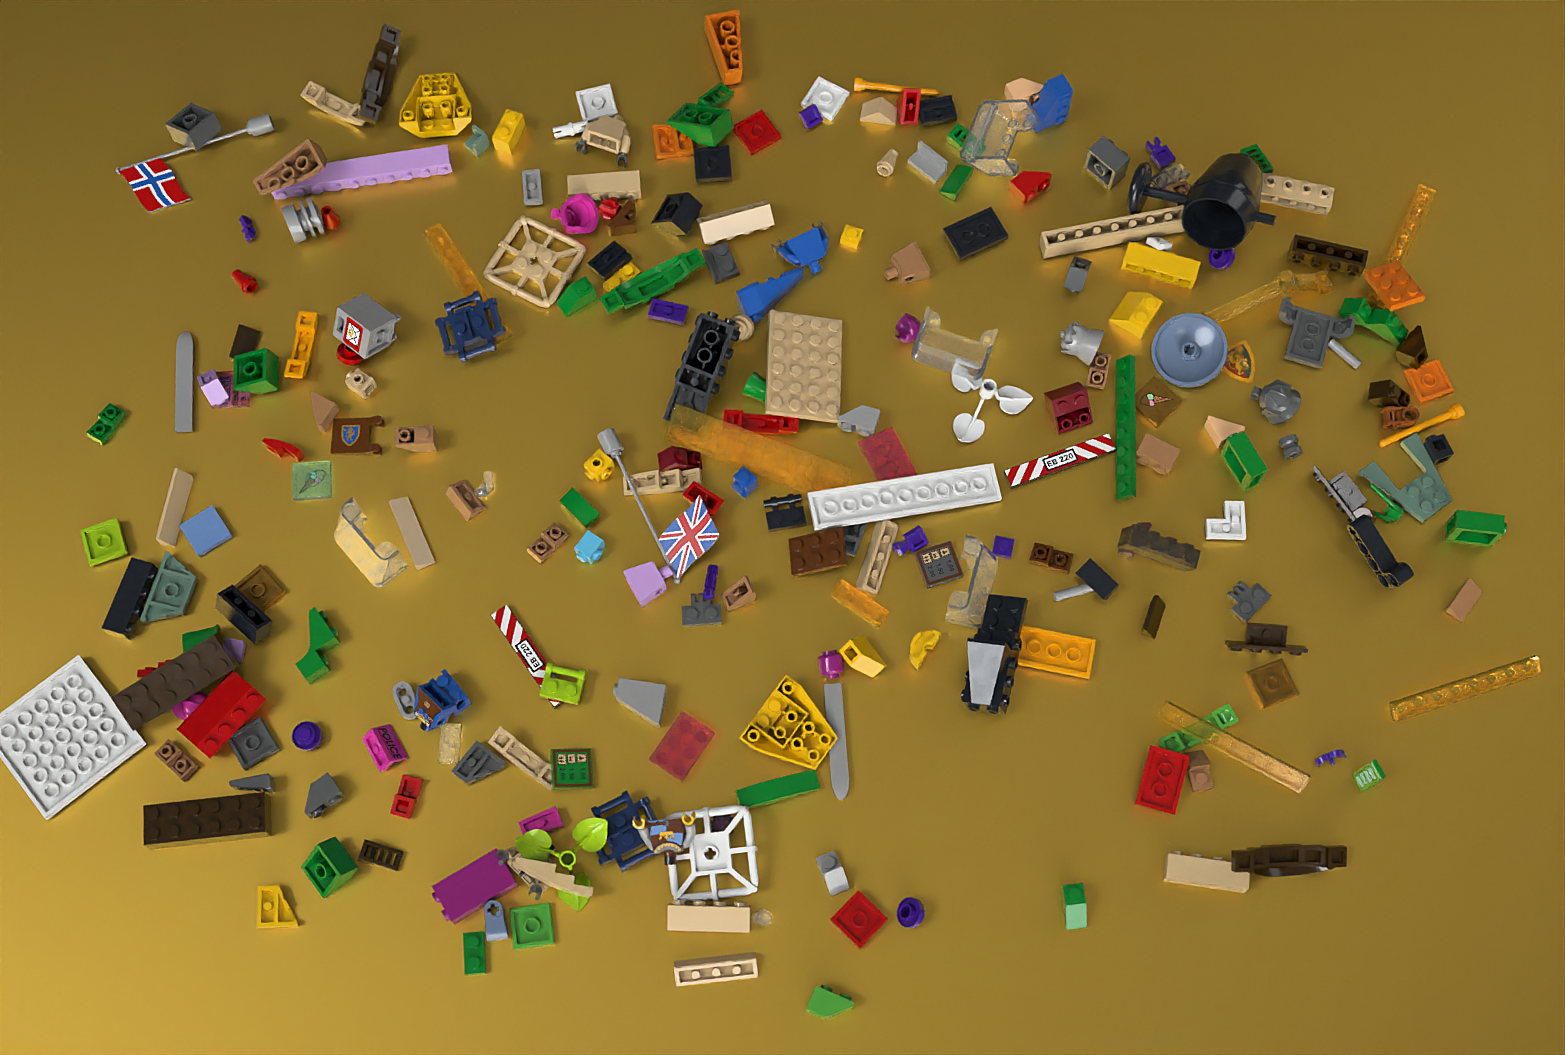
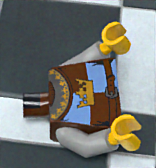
M684 811L682 818L647 821V824L645 823L646 817L644 814H641V821H637L635 816L633 817V826L638 828L640 836L654 854L664 853L665 865H676V852L686 851V848L690 847L696 835L694 822L696 812H692L691 817H688L686 811Z

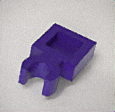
M1155 137L1153 141L1156 145L1150 144L1149 141L1146 142L1147 150L1151 151L1150 157L1159 170L1175 162L1176 158L1167 145L1160 146V139L1158 137Z

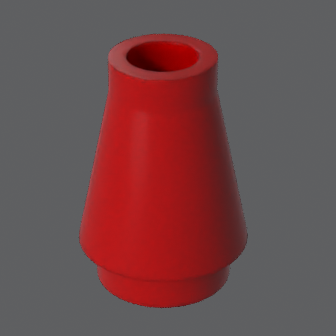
M324 206L321 209L324 226L328 229L337 228L340 223L339 215L330 206Z
M236 269L232 273V278L244 293L251 294L257 289L258 283L256 278L242 272L240 269Z

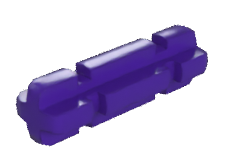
M710 564L707 569L708 573L706 574L705 589L703 591V598L706 600L714 598L718 575V566Z

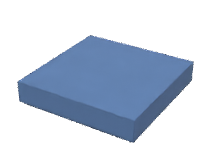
M213 505L179 525L199 557L233 537Z

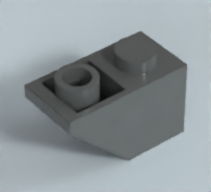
M328 772L310 785L304 811L310 819L321 816L326 808L335 806L345 796Z

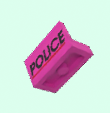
M390 724L371 728L362 738L379 772L386 771L394 762L408 758Z

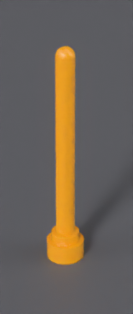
M855 77L854 91L859 92L865 89L901 93L903 88H919L867 82L862 77ZM921 88V95L937 97L939 91Z
M1459 403L1453 404L1447 409V412L1380 440L1379 446H1387L1449 418L1457 420L1464 417V410Z

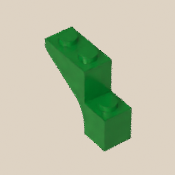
M1345 298L1338 312L1342 318L1353 315L1356 320L1355 324L1372 330L1396 346L1405 340L1409 332L1394 311L1372 309L1365 298Z
M315 607L309 611V650L300 661L295 663L309 684L330 671L326 666L329 662L323 653L340 643L336 638L339 634L333 625L329 627L326 623L329 620L323 611L318 612Z

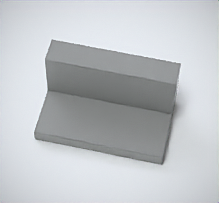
M920 140L918 142V150L908 159V164L935 184L947 172L948 161Z

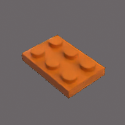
M1398 260L1364 271L1363 277L1389 311L1425 300V294Z

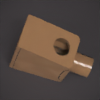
M915 241L893 254L890 258L891 267L884 269L887 280L897 277L901 285L925 280L930 277V268Z

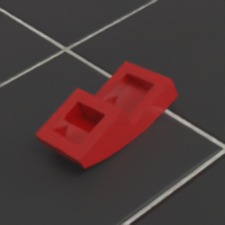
M264 438L262 440L265 447L280 458L287 453L298 462L304 459L301 450L289 443L271 438Z
M405 774L402 775L399 790L395 794L390 814L410 819L424 779Z

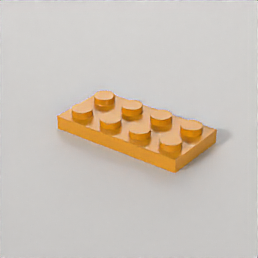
M1022 626L1020 635L1022 648L1019 651L1018 665L1089 679L1096 640Z

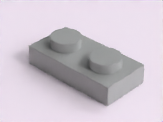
M540 169L522 171L525 206L543 204Z

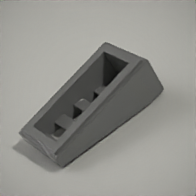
M268 773L229 781V785L235 790L275 792L274 778Z

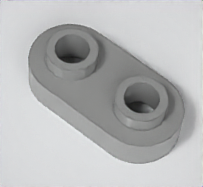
M404 681L396 683L392 689V694L401 715L408 720L417 718L413 712H407L409 708H414L416 696L412 687ZM406 690L407 693L404 696H401V691Z

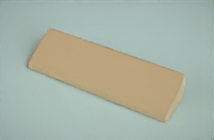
M175 468L173 471L156 534V540L163 546H176L180 531L179 525L182 523L193 482V476L178 468Z
M403 497L389 500L388 502L416 569L420 570L434 564L435 560L409 498Z
M888 519L876 521L855 589L873 595L878 594L899 525Z
M750 952L674 961L676 986L758 977L756 953Z

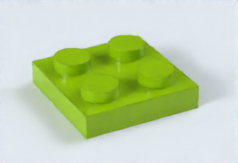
M118 518L80 530L90 566L128 554Z

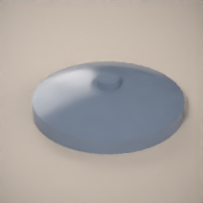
M1184 313L1170 318L1158 329L1152 342L1151 353L1157 371L1166 381L1176 386L1191 388L1210 382L1221 372L1227 360L1228 344L1223 330L1214 320L1202 314Z

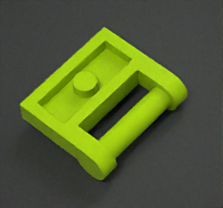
M548 662L539 693L540 697L578 705L587 670H575ZM552 673L578 678V681L574 683L552 678L551 676Z

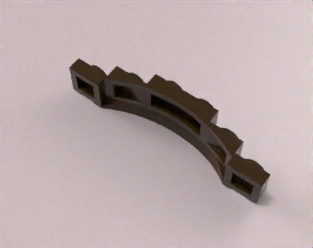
M387 24L382 26L380 37L375 45L372 59L369 61L361 90L362 96L359 104L361 107L358 118L371 124L377 122L379 112L383 109L388 99L397 64L401 31Z
M1261 845V847L1232 850L1231 871L1248 872L1259 876H1295L1332 870L1336 867H1347V847L1344 845Z

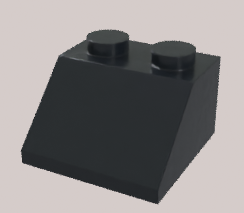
M689 192L669 194L666 196L651 224L675 236L687 235L692 229L693 222L700 215L703 205Z

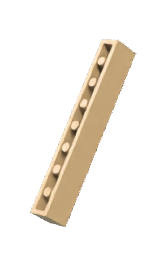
M1184 205L1041 232L1039 244L1043 258L1147 239L1148 237L1184 232L1181 220Z

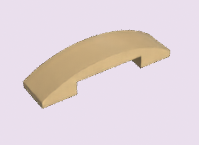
M309 81L301 93V97L340 120L363 126L365 120L358 118L361 105L357 103L353 105L326 92V89L320 85Z
M500 726L488 743L518 768L551 791V765L538 757Z

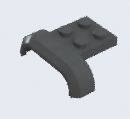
M1291 297L1283 299L1278 317L1284 323L1293 326L1284 359L1321 369L1329 338H1346L1351 336L1356 322L1353 315H1349L1347 318H1335L1297 307L1290 302Z

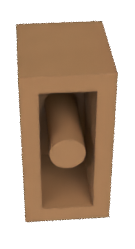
M1146 433L1136 451V460L1142 465L1154 468L1160 474L1168 475L1181 450Z

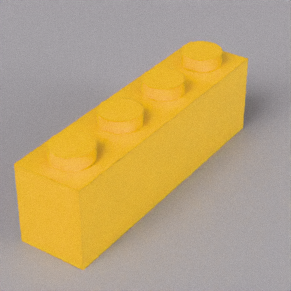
M1129 242L1121 269L1192 289L1201 262L1193 258L1178 256L1176 253H1167L1154 247H1146L1137 242Z

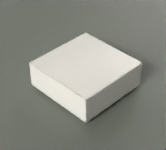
M1148 237L1146 244L1158 250H1171L1173 246L1171 242L1161 237Z

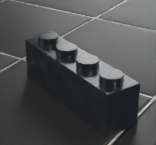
M131 557L102 625V629L107 634L129 640L131 635L135 633L136 622L142 615L144 603L148 599L152 584L159 570L153 563Z

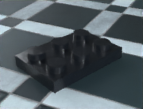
M992 207L943 228V234L959 261L1008 239V234Z

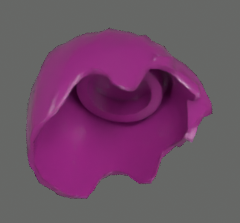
M905 313L896 325L895 329L899 336L895 335V337L903 343L915 341L921 330L920 321L914 316Z

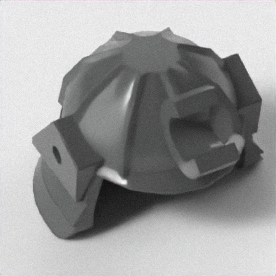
M1278 379L1264 386L1263 389L1254 386L1250 396L1252 399L1259 400L1261 412L1272 424H1279L1290 419L1296 413L1301 403L1300 393L1297 390L1291 389L1290 384Z

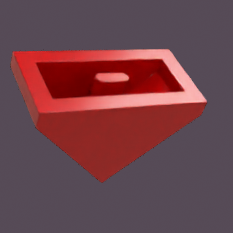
M921 88L902 89L896 101L900 124L917 125Z
M695 481L690 484L682 495L690 505L700 495L710 516H714L724 503L723 499Z

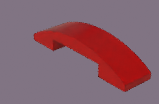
M724 409V429L757 435H788L798 433L799 418L745 414L743 410Z

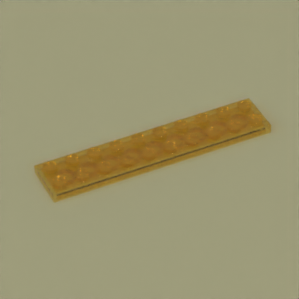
M678 403L675 404L663 438L741 468L744 466L752 473L806 493L847 487L853 469Z

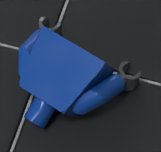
M819 222V227H815L812 224V230L786 241L784 246L780 239L777 240L779 246H774L773 244L771 246L775 253H779L794 266L804 267L809 265L812 274H815L822 270L818 260L826 256L829 238L823 229V223Z

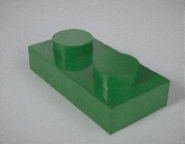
M485 932L463 933L465 975L486 974Z

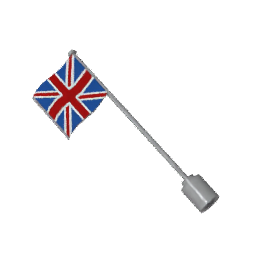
M614 428L606 429L597 435L605 454L608 457L617 459L663 557L673 573L674 583L679 584L681 582L680 577L694 561L712 547L720 534L699 495L691 507L674 520L664 533L658 537L619 457L624 450Z

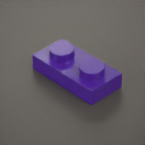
M652 298L648 318L684 325L689 308L687 305Z

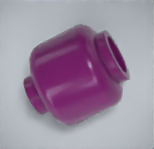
M837 650L821 652L822 655L818 657L820 674L823 676L827 675L828 679L838 678L839 673L845 670L842 654L837 653Z

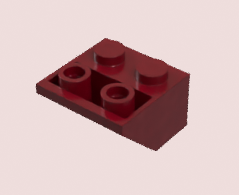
M1080 382L1044 393L1048 413L1058 434L1093 423L1088 392Z

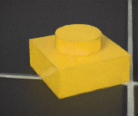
M846 224L840 243L857 248L862 238L863 230Z

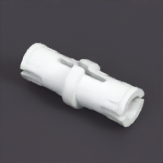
M588 119L576 123L568 122V125L553 127V132L561 131L554 134L555 139L567 135L575 136L576 133L584 132L585 127L582 126L588 124Z

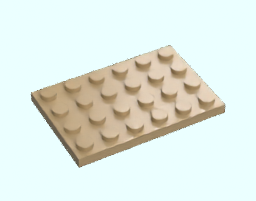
M775 310L769 311L765 414L838 423L841 396L842 320Z

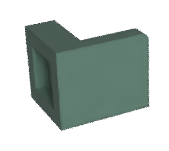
M473 125L472 130L474 134L464 145L469 151L479 157L490 146L487 134L476 125Z

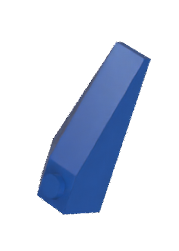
M802 267L785 272L777 279L770 277L767 278L765 283L759 284V282H755L736 291L737 308L740 313L747 315L753 323L761 321L803 279Z

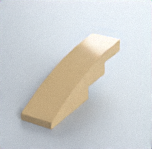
M700 468L684 471L674 469L664 472L654 470L629 475L638 495L686 491L693 481L703 486L702 470ZM623 476L624 495H633L625 476Z
M519 857L512 859L513 865L548 886L587 898L592 896L593 887L574 884L575 876L556 873V864Z

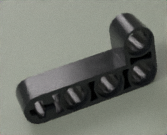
M1362 514L1347 525L1349 534L1384 587L1398 588L1414 576L1413 570L1408 564L1396 561L1368 516Z

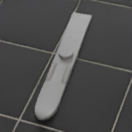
M188 331L179 335L176 344V433L193 431L194 346L192 336Z
M841 683L824 684L826 721L838 737L829 750L831 783L836 797L839 800H844L849 789V771Z

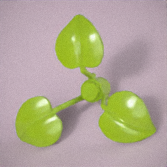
M588 818L580 821L572 833L573 838L579 843L573 850L565 849L561 853L549 849L552 844L551 837L546 831L541 829H533L517 837L515 844L519 853L525 859L545 862L548 853L559 857L561 865L568 867L570 875L574 876L572 866L576 861L575 853L581 845L588 852L600 850L606 843L608 822L602 818ZM584 873L575 875L574 884L591 887L590 880ZM557 889L560 899L576 911H580L589 899Z

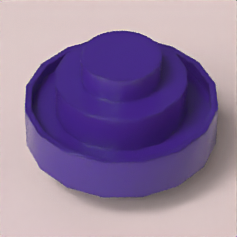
M1234 248L1224 251L1210 250L1208 258L1210 265L1218 270L1230 267L1235 259Z
M309 721L298 724L292 733L293 743L303 751L314 750L322 740V731L319 726Z
M913 897L903 899L897 909L899 923L906 928H916L923 921L925 913L923 903Z

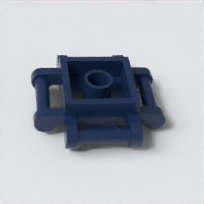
M477 290L470 296L454 302L444 303L448 316L435 320L444 345V355H452L458 352L460 361L464 363L472 357L497 350L496 337L504 335L506 330L501 323L496 298H490L483 302L481 293ZM476 301V304H477L476 306L469 305V306H466V307H463V308H461V309L456 310L455 313H454V309L459 308V307H462V306H464V305H467V304H470V303ZM488 309H490V312H491V315H492V318H493V322H494V325H495V329H494V330H493V327H492V324H491V320H490V317H489ZM446 325H451L456 342L455 345L450 343Z
M627 790L622 792L621 796L599 807L594 806L591 808L595 818H602L601 814L624 802L628 805L623 810L605 818L608 822L606 841L612 853L606 855L603 847L596 851L600 866L616 860L622 873L627 871L628 867L652 855L654 857L658 855V853L654 854L648 848L624 861L622 859L647 846L641 838L638 828H635L632 823L634 816L637 821H641L637 811L643 808L649 821L657 820L650 806L651 801L649 797H644L633 804Z

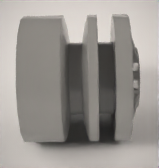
M311 197L306 198L308 207L304 206L302 200L299 201L300 210H296L293 204L281 207L295 243L307 240V230L315 237V227H318L320 234L325 233L323 219Z

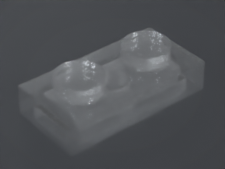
M445 723L441 726L439 764H458L462 735L461 724Z

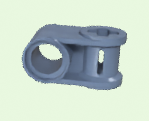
M491 900L484 907L487 942L508 939L504 908L498 901ZM493 906L499 909L494 916L489 912L493 909Z

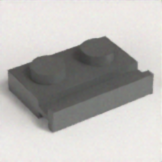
M727 242L710 247L708 250H702V255L715 284L740 275Z

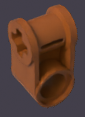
M1388 406L1380 409V414L1383 416L1382 429H1407L1414 426L1420 415L1419 410L1413 406ZM1405 415L1410 416L1413 420L1407 419Z

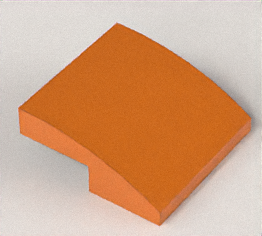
M653 124L652 135L656 159L678 158L694 153L691 138L670 125Z

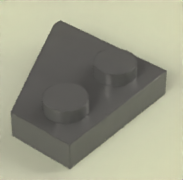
M476 741L451 772L469 785L506 767L507 763Z

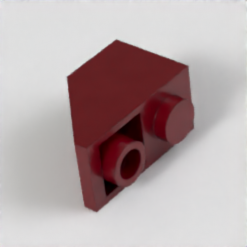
M672 445L657 454L659 470L661 472L680 469L681 471L695 468L703 469L700 451Z

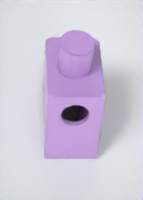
M653 561L623 571L641 607L646 606L667 589L664 579L673 575L668 565L657 569Z

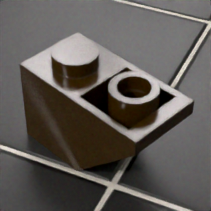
M1419 325L1408 334L1407 338L1395 350L1398 363L1416 370L1428 358L1422 329Z
M1390 379L1371 382L1368 400L1378 408L1388 406L1407 407L1410 404V395Z

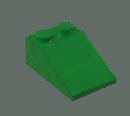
M687 102L667 120L668 125L697 143L709 147H715L734 128L730 109Z

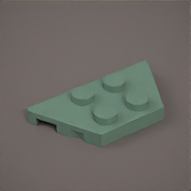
M169 552L164 554L140 617V621L143 623L185 615L198 579Z

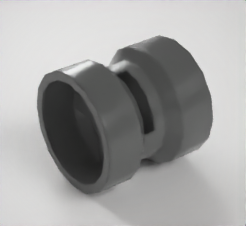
M1296 434L1287 435L1278 441L1280 447L1284 448L1283 455L1286 460L1303 454L1302 448L1297 444L1299 440Z

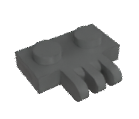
M1239 581L1237 583L1238 587L1234 586L1232 588L1234 593L1229 591L1227 596L1236 604L1230 611L1245 624L1272 595L1258 583L1250 589L1242 581Z
M699 593V601H695V594H691V606H682L683 627L722 625L721 605L711 604L709 599L703 600V593Z

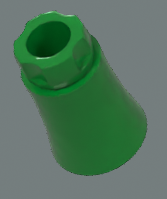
M754 371L745 384L742 394L765 403L766 380Z

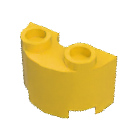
M936 630L919 632L913 637L910 644L909 660L917 670L925 660V650H932L940 640L941 632Z

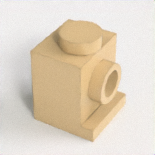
M358 368L355 371L351 370L346 376L345 382L348 388L365 400L377 387L374 378L369 377Z

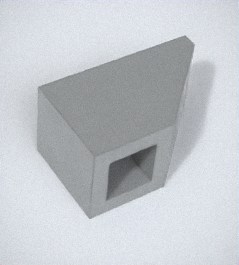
M861 405L839 416L838 427L846 432L854 431L864 437H874L881 410Z

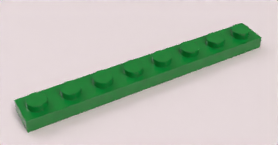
M1127 355L1116 360L1117 500L1120 501L1136 497L1135 356Z

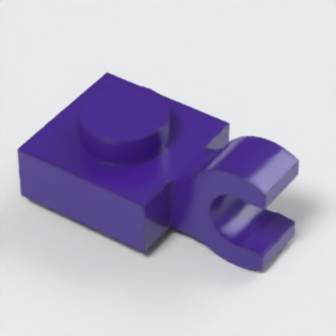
M918 525L903 535L904 541H898L892 547L895 552L902 555L908 550L914 553L929 542L922 527Z

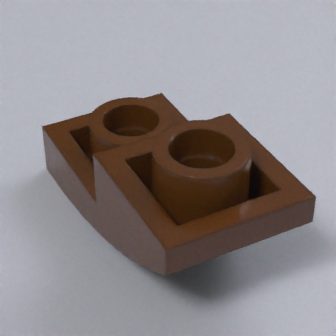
M1034 543L1029 560L1040 566L1068 574L1074 556L1072 553L1054 550L1053 546Z

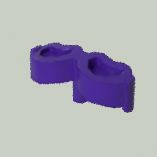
M242 215L239 218L241 225L244 227L241 232L245 233L247 242H250L254 238L256 231L250 226L252 220Z
M1334 750L1315 759L1317 767L1327 760L1330 761L1331 765H1334L1333 758L1347 757L1343 750Z

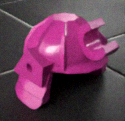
M584 193L567 198V202L561 206V210L551 209L552 219H560L561 224L569 234L590 233L597 227L599 220L597 206L593 199Z

